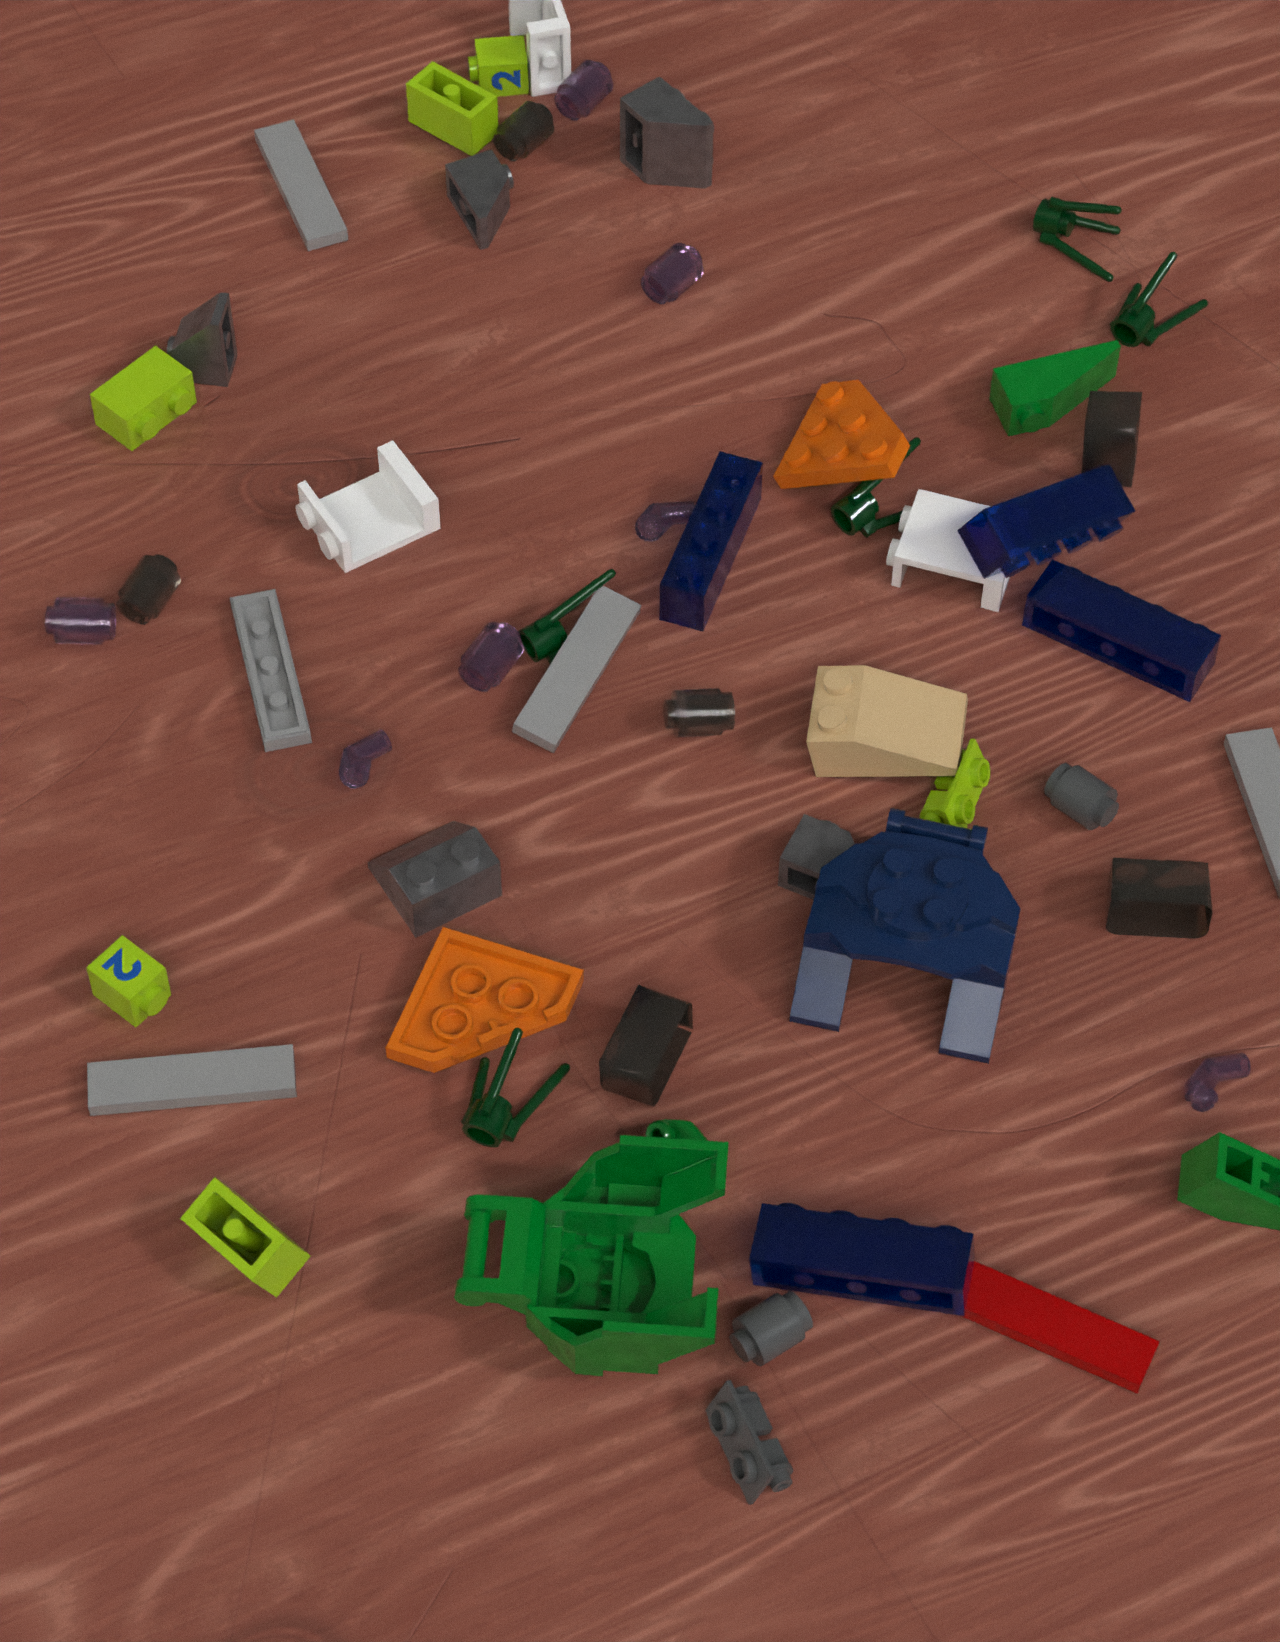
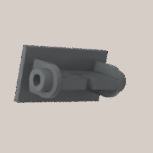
M731 1380L726 1381L705 1411L708 1416L710 1429L718 1437L730 1463L732 1477L740 1485L748 1505H751L757 1500L766 1486L770 1485L773 1492H779L791 1486L793 1481L790 1475L793 1473V1468L788 1462L778 1438L760 1441L758 1436L768 1435L773 1429L758 1394L750 1392L748 1386L734 1388Z

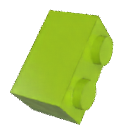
M434 61L406 83L409 122L470 156L477 154L499 134L497 96Z
M156 345L90 393L95 424L131 451L146 440L155 437L162 428L179 415L188 412L197 403L192 371Z
M216 1177L212 1179L180 1218L247 1278L276 1298L311 1257L309 1253L240 1194Z

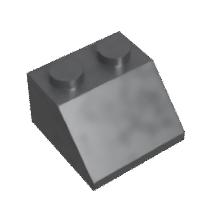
M452 821L368 862V868L415 938L502 896L500 861L476 827Z

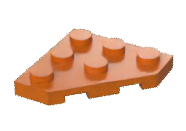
M860 380L832 381L822 384L817 391L773 477L781 489L895 478L910 445L903 432Z
M442 927L385 1047L386 1057L436 1073L507 1045L514 1028L522 1029V1039L563 1023L567 1020L584 982V970Z

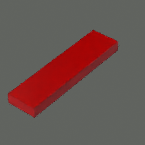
M960 1255L938 1302V1306L1137 1394L1160 1341L962 1255Z

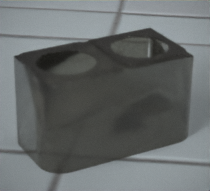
M1090 391L1084 428L1081 483L1132 488L1138 447L1142 392Z
M1113 858L1107 886L1106 929L1110 933L1188 939L1201 938L1208 933L1213 914L1208 863Z
M638 985L599 1060L602 1089L654 1107L692 1033L678 1027L680 1025L693 1029L692 1003Z

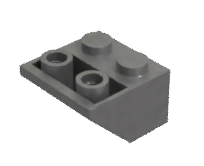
M660 76L620 98V161L646 184L704 189L712 185L714 125L707 113L696 108L684 97L680 90L670 86Z

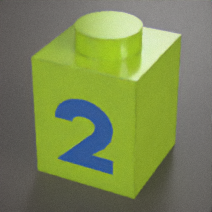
M524 35L475 39V56L468 57L470 82L478 81L479 87L497 97L529 94L528 61Z
M123 935L86 967L93 995L135 1028L148 1016H154L159 1013L171 996L166 968Z

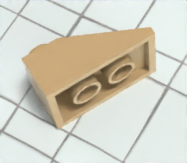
M866 665L818 666L806 740L816 777L955 776L961 763L968 705L967 694Z

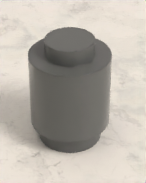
M1068 763L1061 764L1054 770L1045 785L1044 793L1051 799V805L1090 831L1099 826H1107L1118 812L1119 803L1116 802L1117 790L1080 765L1072 767Z
M788 1291L784 1295L775 1293L733 1319L732 1327L734 1332L729 1335L735 1352L744 1362L747 1363L752 1360L761 1367L805 1339V1332L813 1328V1321L807 1307L797 1294L792 1291Z

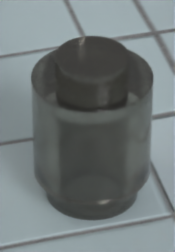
M533 101L524 102L497 127V133L493 136L496 149L503 157L515 162L520 157L525 159L553 134V116L549 109L541 103Z
M159 554L142 556L118 591L119 600L116 603L118 610L129 620L142 625L148 624L151 618H157L181 583L175 563Z
M720 688L673 690L671 700H664L663 715L666 729L673 728L676 738L722 735L723 730H733L735 725V705L732 692H721Z

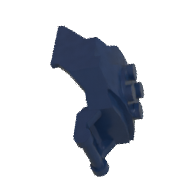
M891 808L885 832L878 833L864 843L854 844L821 867L804 934L803 950L789 1021L839 1032L853 959L902 965L953 980L939 1053L989 1064L1016 938L1020 907L1000 874L992 869L983 856L988 827L973 825L972 829L905 816V810Z

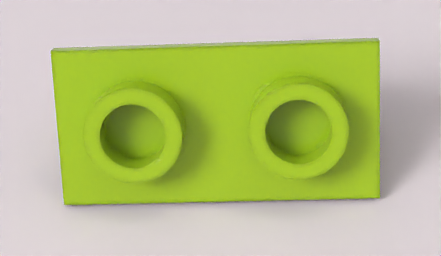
M971 738L967 749H962L961 763L955 776L936 777L934 782L936 788L947 791H930L926 803L921 810L920 819L967 828L968 824L973 821L977 801L983 787L988 785L990 779L989 762L984 758L976 739Z

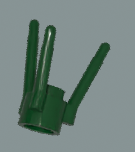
M1051 197L1050 200L1044 198L1036 210L1033 221V230L1042 233L1039 242L1055 247L1107 282H1112L1114 276L1059 238L1061 236L1069 237L1075 225L1117 235L1121 232L1118 226L1076 216V212L1118 215L1122 212L1121 207L1065 201L1055 197Z
M1176 252L1169 253L1139 297L1142 285L1140 283L1134 284L1118 315L1110 323L1113 336L1121 344L1127 347H1136L1142 341L1146 346H1151L1160 335L1207 307L1208 301L1202 299L1154 328L1155 313L1146 303L1177 259Z
M915 437L909 442L910 448L904 460L921 444L920 438ZM884 479L862 481L851 493L831 506L833 520L845 534L852 536L861 531L868 538L877 530L900 522L902 511L875 520V514L879 511V505L870 492Z
M607 570L548 615L518 631L522 646L534 662L537 663L547 658L551 664L562 643L567 638L565 629L559 620L615 577V570Z
M514 1028L489 1090L484 1095L490 1060L487 1057L480 1060L469 1106L461 1121L464 1134L474 1142L486 1147H499L503 1138L513 1142L520 1127L570 1070L568 1063L561 1064L521 1110L512 1117L510 1113L512 1109L511 1103L500 1096L499 1093L522 1037L523 1031L521 1028Z

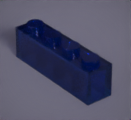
M719 451L661 580L659 620L704 631L760 503L763 462Z
M1110 464L985 508L957 531L984 579L1001 572L1005 578H1008L1026 569L1030 565V561L1034 560L1037 566H1040L1059 556L1064 548H1066L1068 554H1071L1093 541V537H1097L1099 542H1103L1115 536L1124 529L1121 522L1133 514L1135 509Z
M1054 559L1051 560L1028 593L1022 623L1024 627L1188 702H1191L1214 666L1221 639L1220 634L1209 630L1202 624L1191 622L1167 611L1162 606L1151 604L1125 592L1117 586L1109 585L1083 573L1075 567H1069Z
M762 1203L749 1257L753 1285L965 1316L975 1262L974 1233L963 1232L959 1228L949 1225H941L935 1228L912 1225L899 1218L877 1220L857 1217L855 1214L844 1210H835L828 1213L807 1210L793 1203H781L779 1205Z

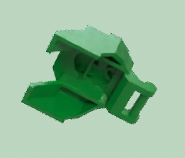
M620 1135V1142L594 1152L568 1184L544 1203L534 1198L482 1194L469 1196L466 1199L464 1216L469 1223L462 1278L456 1281L454 1299L465 1306L498 1303L526 1315L527 1328L548 1347L550 1353L578 1375L603 1376L604 1371L658 1374L659 1364L715 1344L718 1288L707 1287V1292L692 1297L696 1235L680 1216V1213L725 1195L729 1142ZM495 1220L505 1221L499 1278H486L484 1273L490 1223Z

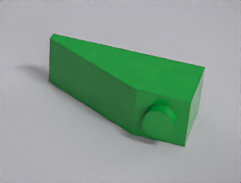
M1114 340L993 368L989 399L1008 437L1050 427L1116 376L1121 348L1119 341Z
M1219 1132L1182 1154L1177 1201L1219 1220L1280 1230V1160Z

